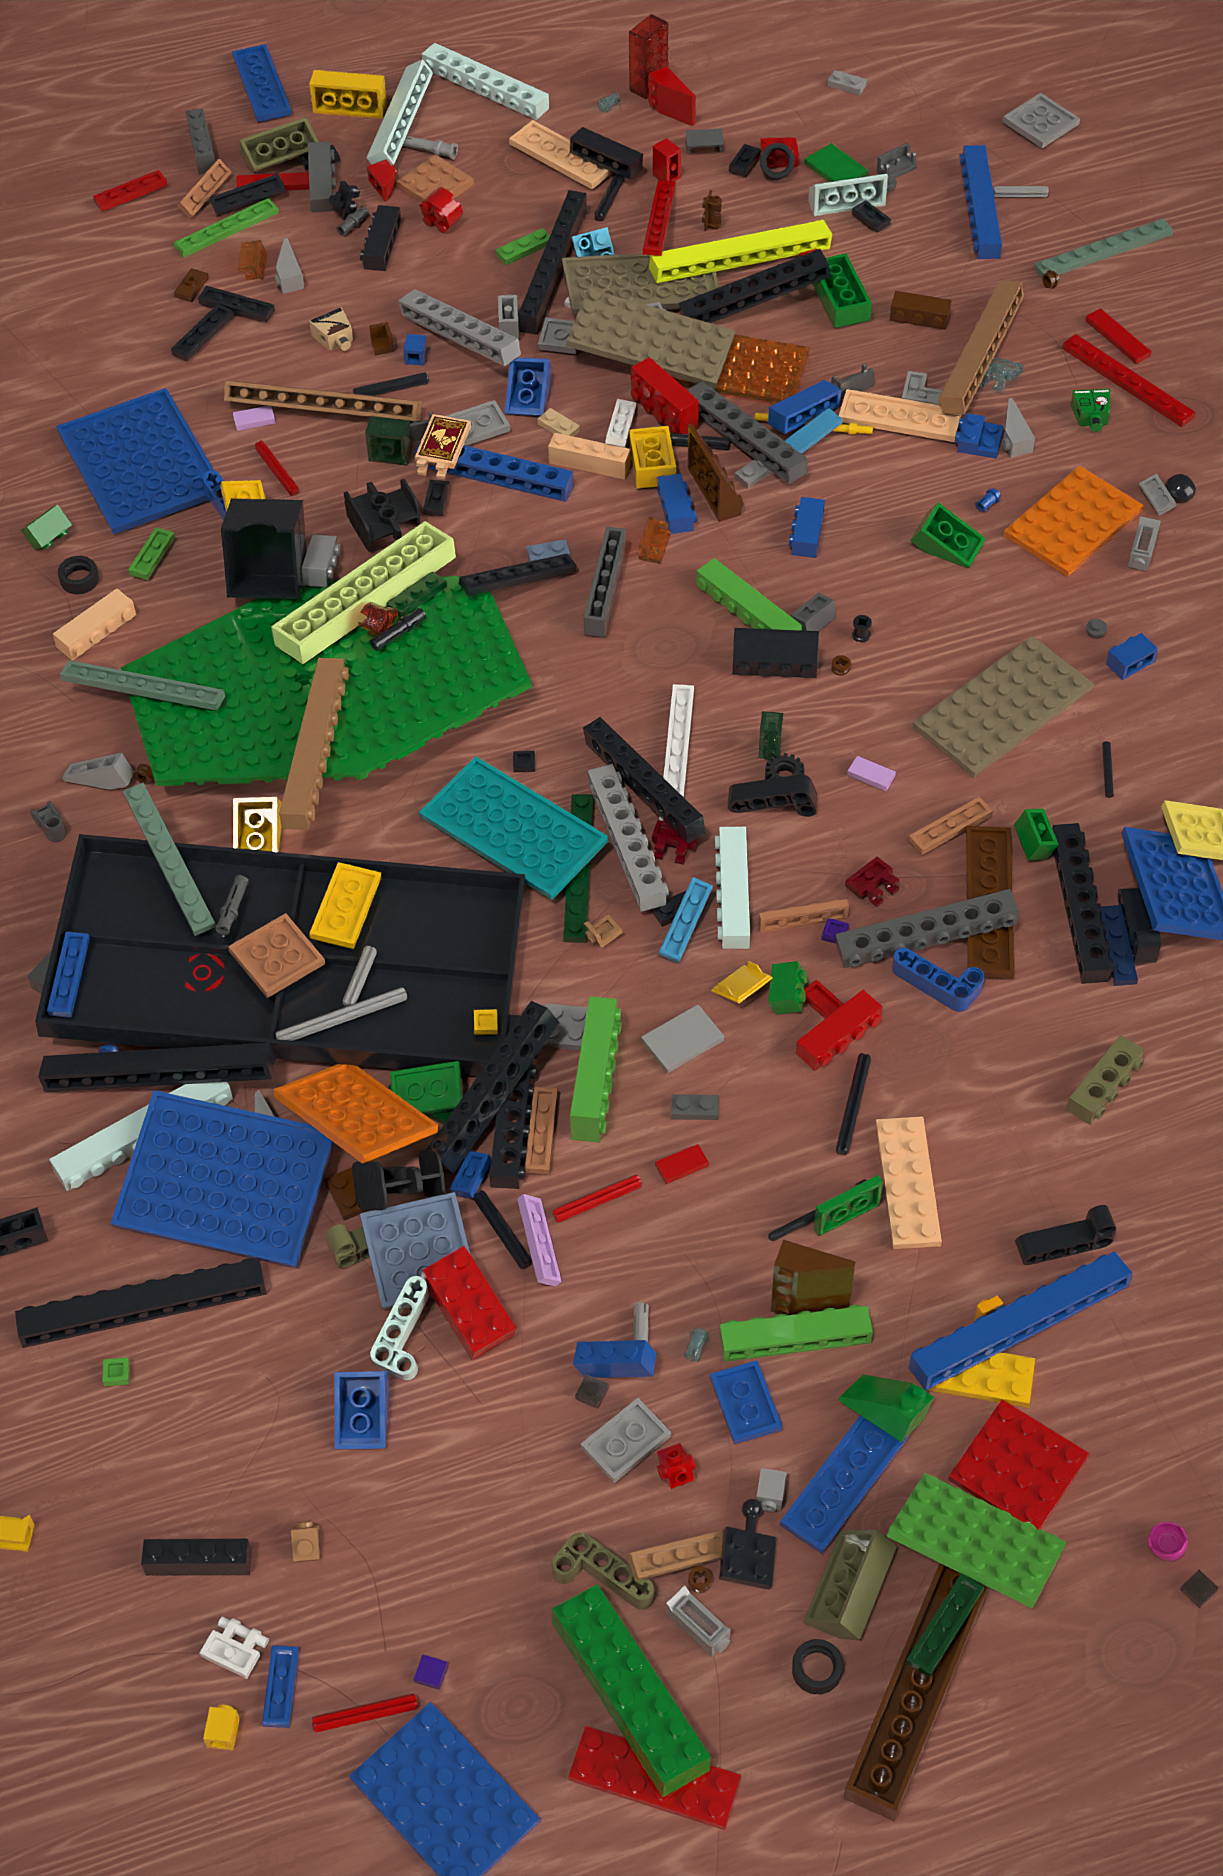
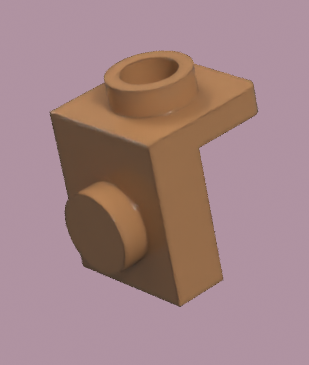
M609 914L593 926L588 921L584 923L587 929L585 935L592 944L596 942L600 948H603L623 933L620 926Z
M311 1520L299 1521L297 1526L292 1527L293 1562L320 1559L319 1524H313Z

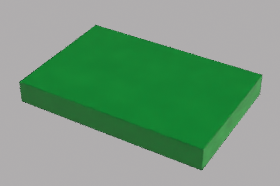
M832 143L804 159L805 165L828 182L862 178L868 175V169Z
M459 1061L390 1072L391 1091L423 1114L454 1110L463 1098Z
M877 1175L816 1206L815 1233L821 1236L880 1205L883 1184L880 1176Z

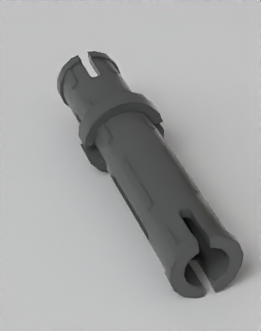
M242 875L235 877L225 906L220 910V919L215 929L221 935L230 933L232 923L238 917L237 910L249 883L248 879Z

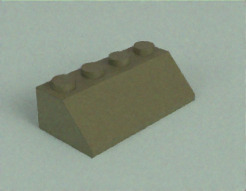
M304 117L239 140V153L246 167L256 172L308 153V142L319 141L307 118Z
M841 1530L803 1623L840 1639L860 1640L897 1546L878 1530Z

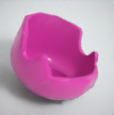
M1161 1522L1154 1526L1149 1533L1148 1545L1153 1555L1162 1561H1175L1186 1552L1188 1538L1183 1527L1173 1522Z

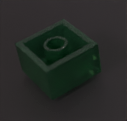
M370 416L365 431L368 461L407 466L412 451L409 420Z

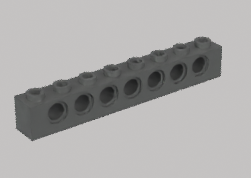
M701 381L687 390L699 400L698 417L726 438H729L731 442L754 459L759 460L766 468L785 482L791 484L807 474V458L804 454L784 442L778 435L769 431L764 425L758 423L738 406L717 393L712 387Z
M1011 889L835 934L836 947L843 967H856L863 963L879 961L882 958L894 956L895 951L900 948H907L911 951L922 950L928 946L945 944L951 940L967 938L978 933H987L1001 927H1010L1019 923V910Z

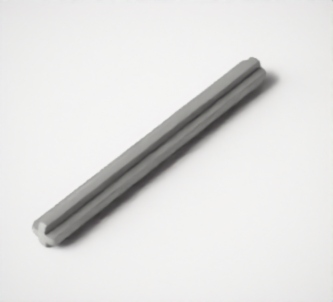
M400 987L276 1032V1039L293 1041L405 1001L407 999L406 991Z

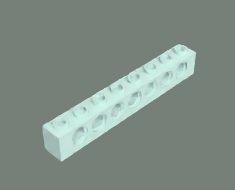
M432 44L422 53V59L434 74L537 120L549 109V95L439 44Z

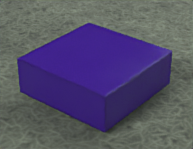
M828 918L821 940L836 944L835 934L848 931L849 923Z
M422 1654L414 1676V1682L439 1690L448 1667V1662Z

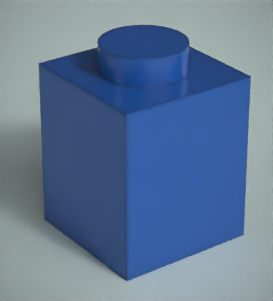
M407 334L403 349L406 365L424 366L427 353L426 335Z

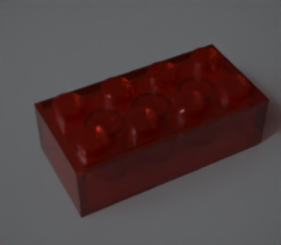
M650 14L629 31V91L644 99L649 97V73L669 65L668 22L653 14Z

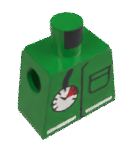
M1110 389L1073 390L1070 405L1079 426H1090L1091 431L1097 432L1102 429V426L1107 425L1110 413Z

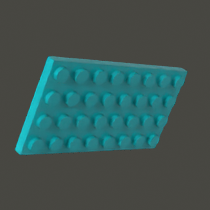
M477 756L419 811L421 819L506 872L525 874V884L551 900L609 842L606 834Z

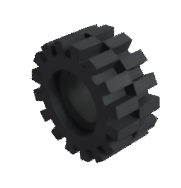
M780 753L776 754V758L772 756L770 761L768 760L766 763L765 779L782 777L777 774V772L782 770L789 771L793 775H804L803 762L800 763L801 759L799 757L795 759L793 754L790 757H787L788 753H784L782 757Z

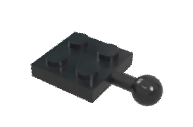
M748 1499L742 1505V1513L746 1517L745 1530L727 1526L723 1531L719 1579L769 1590L772 1587L776 1537L755 1533L756 1519L762 1513V1506L758 1500Z

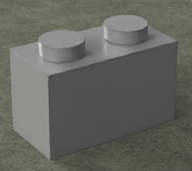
M498 295L499 329L519 339L517 295Z

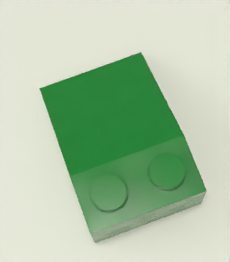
M939 502L926 513L910 539L913 544L925 553L965 568L970 567L986 540L984 536Z
M863 1374L839 1397L838 1401L902 1442L925 1419L934 1396L914 1383Z

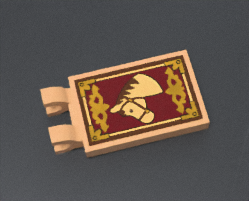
M433 414L415 455L416 466H419L417 474L425 476L428 466L435 465L436 470H438L436 477L445 479L448 468H455L470 431L471 421Z

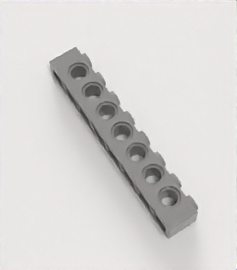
M414 289L398 300L403 317L503 366H506L521 355L520 343L515 336Z
M613 764L587 770L589 788L640 912L666 905V896L669 895L667 884L661 881L662 874L659 866L655 867L654 853L647 848V837L641 833L642 827L639 818L635 819L634 806L632 802H628L629 798L626 787L621 786L622 779L620 773L615 771Z

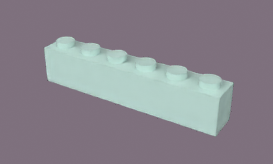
M719 827V836H715V849H719V854H715L716 867H720V872H716V885H720L721 890L716 892L717 903H721V908H717V921H722V926H718V940H722V949H749L750 921L746 827Z

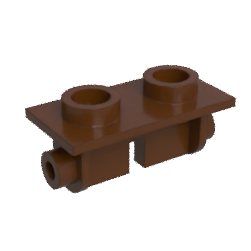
M710 190L702 203V208L705 209L702 216L704 231L707 230L708 226L713 229H719L721 226L722 199L718 195L712 196V190Z

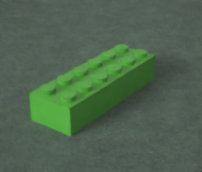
M589 996L570 1114L571 1140L600 1143L601 1134L606 1132L607 1121L605 1117L609 1112L610 1100L608 1098L612 1092L613 1080L611 1078L615 1072L616 1061L614 1058L618 1052L617 1038L621 1033V1009L617 1008V999Z

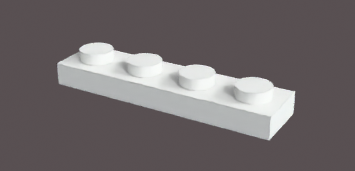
M617 399L605 444L625 447L636 409V402Z

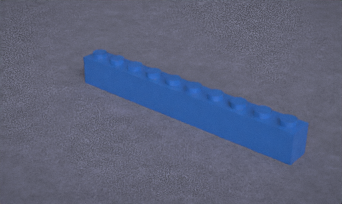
M1115 1251L1108 1255H1101L1094 1262L1079 1266L1069 1275H1061L1055 1282L1047 1286L1042 1285L1035 1292L1027 1296L1022 1295L1015 1302L1007 1306H1000L994 1313L986 1317L981 1316L974 1323L966 1327L961 1326L946 1337L937 1338L931 1345L925 1348H917L910 1356L909 1370L926 1391L1129 1287L1132 1271Z

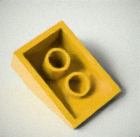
M668 426L629 429L636 489L657 487V477L676 474V463Z
M277 797L233 798V848L279 852L282 826L279 812L282 802Z

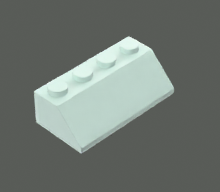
M882 174L835 181L809 187V204L813 215L819 216L852 211L853 207L865 200L875 207L885 206L888 175Z

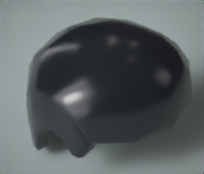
M1184 474L1171 476L1164 485L1177 503L1188 502L1193 498L1196 491L1192 479Z

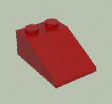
M668 66L649 73V105L660 114L694 126L696 95Z

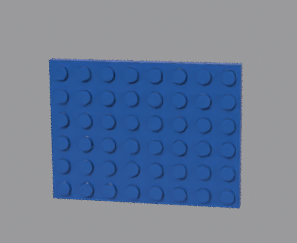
M167 388L56 426L58 434L113 535L209 500L203 489V475L207 471L214 469Z
M154 1090L110 1224L117 1228L248 1258H259L262 1261L297 1268L334 1142L309 1124Z

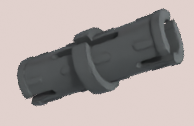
M361 206L353 214H349L346 220L336 227L337 232L344 237L353 228H357L360 222L369 216L368 209Z

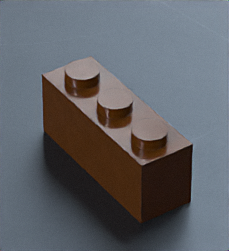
M895 290L891 304L890 320L946 330L952 300Z

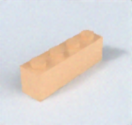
M554 433L548 446L550 464L624 480L631 466L630 449L559 433Z
M115 589L54 632L53 637L56 648L68 658L74 660L121 625L131 620L136 615L133 601L120 590Z

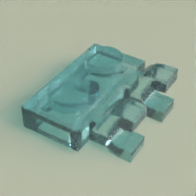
M994 357L987 371H985L979 386L985 387L989 382L990 376H993V380L997 381L994 390L1001 392L1007 380L1013 381L1023 372V365Z

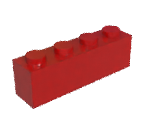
M864 989L801 1037L796 1042V1055L814 1071L821 1066L825 1067L829 1064L832 1057L837 1053H843L852 1041L859 1040L866 1030L880 1023L883 1006Z

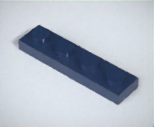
M1121 905L1101 906L1102 914L1100 919L1101 922L1105 923L1106 927L1104 937L1110 944V953L1108 955L1109 959H1113L1114 972L1111 973L1114 986L1137 984L1138 977Z

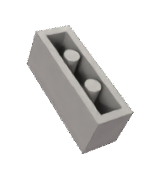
M312 535L301 567L302 585L328 586L329 579H333V568H336L337 557H340L341 546L337 544V536Z

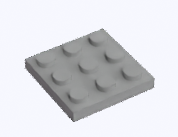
M1039 93L1003 116V123L1040 148H1044L1078 126L1080 118L1042 93Z

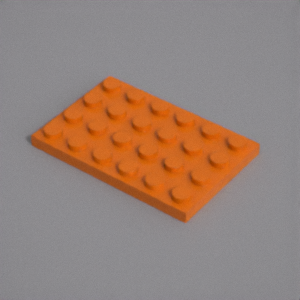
M1079 465L1004 530L1003 536L1068 577L1142 512L1144 505Z
M337 1064L274 1089V1098L362 1164L438 1132L437 1123L356 1065Z

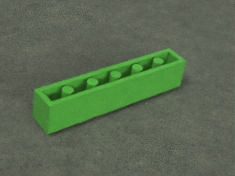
M715 558L697 570L696 585L699 589L705 591L716 602L725 606L730 613L738 616L744 624H748L755 629L802 630V625Z
M851 1305L844 1309L827 1308L820 1312L803 1311L796 1315L787 1316L779 1314L772 1318L764 1319L754 1317L748 1321L740 1322L730 1320L720 1324L719 1336L724 1362L871 1344L873 1331L868 1307Z

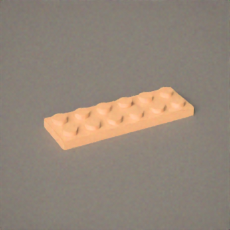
M534 120L509 138L510 145L590 189H594L613 173L571 154L569 139Z
M849 389L846 390L839 413L842 423H857L860 426H873L875 429L955 442L959 421L962 414L942 413L941 405Z
M924 1118L876 1119L892 1248L907 1249L941 1246L942 1239Z

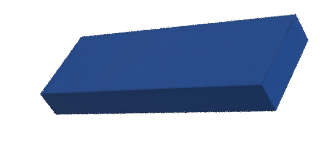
M272 1645L262 1719L263 1727L290 1728L299 1647Z

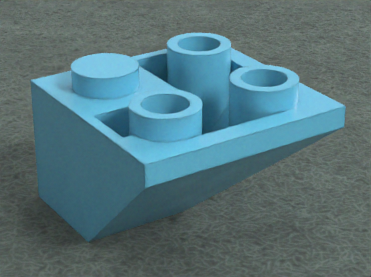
M607 227L572 237L577 257L615 255Z

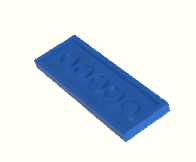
M263 44L232 51L234 62L256 121H267L292 115L291 107L267 45Z
M860 1415L781 1519L780 1526L823 1555L906 1443L909 1435L900 1442Z

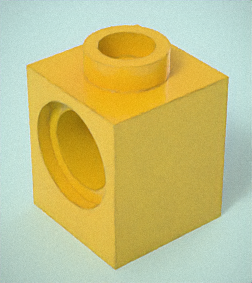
M218 1705V1708H209L203 1737L206 1747L225 1750L234 1749L240 1720L237 1710H234L229 1705Z

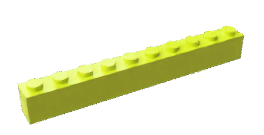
M820 220L662 251V256L650 255L649 270L656 283L796 256L812 249L826 250L830 249L832 233L825 221Z

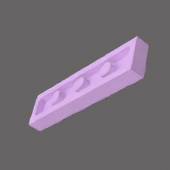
M523 1194L517 1200L537 1282L556 1287L562 1281L542 1201L540 1198Z

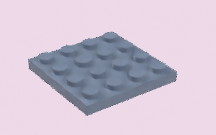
M455 1192L387 1207L381 1211L374 1210L360 1214L382 1310L394 1306L406 1281L413 1276L421 1277L422 1269L464 1245L470 1253ZM421 1286L418 1289H413L414 1294L416 1291H422Z

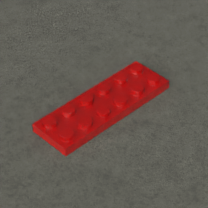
M588 1726L584 1728L568 1776V1781L722 1830L726 1829L741 1779L740 1774L710 1765V1770L707 1773L662 1797L625 1738Z

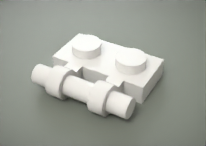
M222 1616L218 1626L225 1629L223 1634L213 1630L200 1651V1656L247 1679L260 1657L259 1652L254 1650L253 1647L257 1644L265 1648L269 1638L261 1635V1631L255 1628L251 1630L242 1626L241 1622L234 1618L230 1620ZM238 1635L246 1640L241 1644L232 1638Z

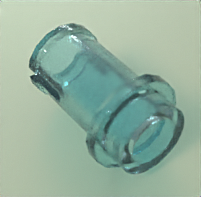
M612 92L606 98L602 97L598 102L599 109L601 111H609L613 105L620 102L619 94Z
M694 1328L690 1332L689 1336L691 1338L684 1353L685 1358L689 1360L694 1351L691 1361H699L704 1343L709 1340L707 1331L701 1328Z

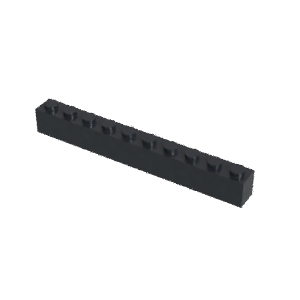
M568 190L518 313L519 332L537 335L563 272L562 258L569 257L573 247L572 237L577 236L587 211V195L584 192Z
M271 1043L43 1056L38 1078L44 1092L272 1079L276 1058Z
M247 1258L233 1264L224 1263L210 1269H197L191 1273L173 1274L168 1278L159 1280L150 1279L141 1284L123 1285L118 1289L109 1291L100 1290L95 1294L86 1296L77 1295L63 1301H50L45 1305L26 1306L22 1310L15 1311L18 1338L22 1347L26 1348L267 1295L260 1259Z

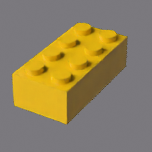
M313 71L310 80L313 113L383 119L387 107L384 76Z

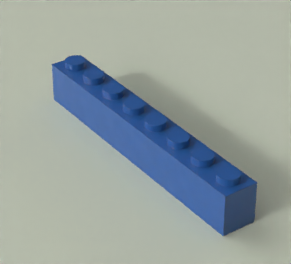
M986 145L964 146L963 153L959 156V163L963 165L961 167V176L965 177L963 179V188L967 189L965 191V201H968L967 213L971 214L969 215V226H972L971 239H974L973 251L977 252V259H1000L1002 241Z

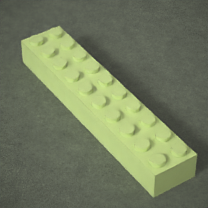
M426 521L271 626L275 646L304 664L386 607L387 602L430 572H436L456 558L454 539Z

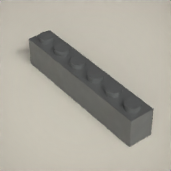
M606 527L584 615V635L605 637L626 550V529Z

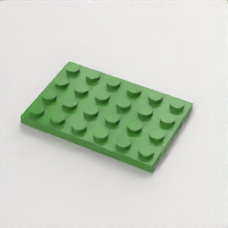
M926 1473L923 1474L887 1534V1537L1030 1608H1033L1066 1545V1541L1058 1538L1056 1535L1041 1529L1038 1530L1029 1522H1021L1011 1516L1010 1513L1002 1511L986 1503L984 1500L971 1496L961 1489L955 1488Z

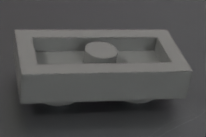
M672 1094L671 1119L718 1120L719 1095Z

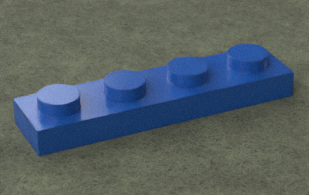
M65 933L47 1009L50 1016L72 1017L90 940L88 933Z

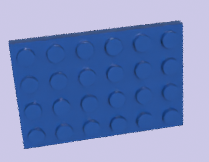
M1124 827L1121 834L1153 930L1223 940V891L1211 858L1178 854L1170 833Z
M431 1702L349 1775L350 1780L437 1876H484L540 1823V1818Z

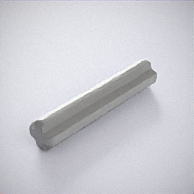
M995 186L993 190L995 198L1048 197L1049 192L1047 186Z
M366 946L363 950L343 998V1005L346 1007L356 1004L377 954L374 947Z

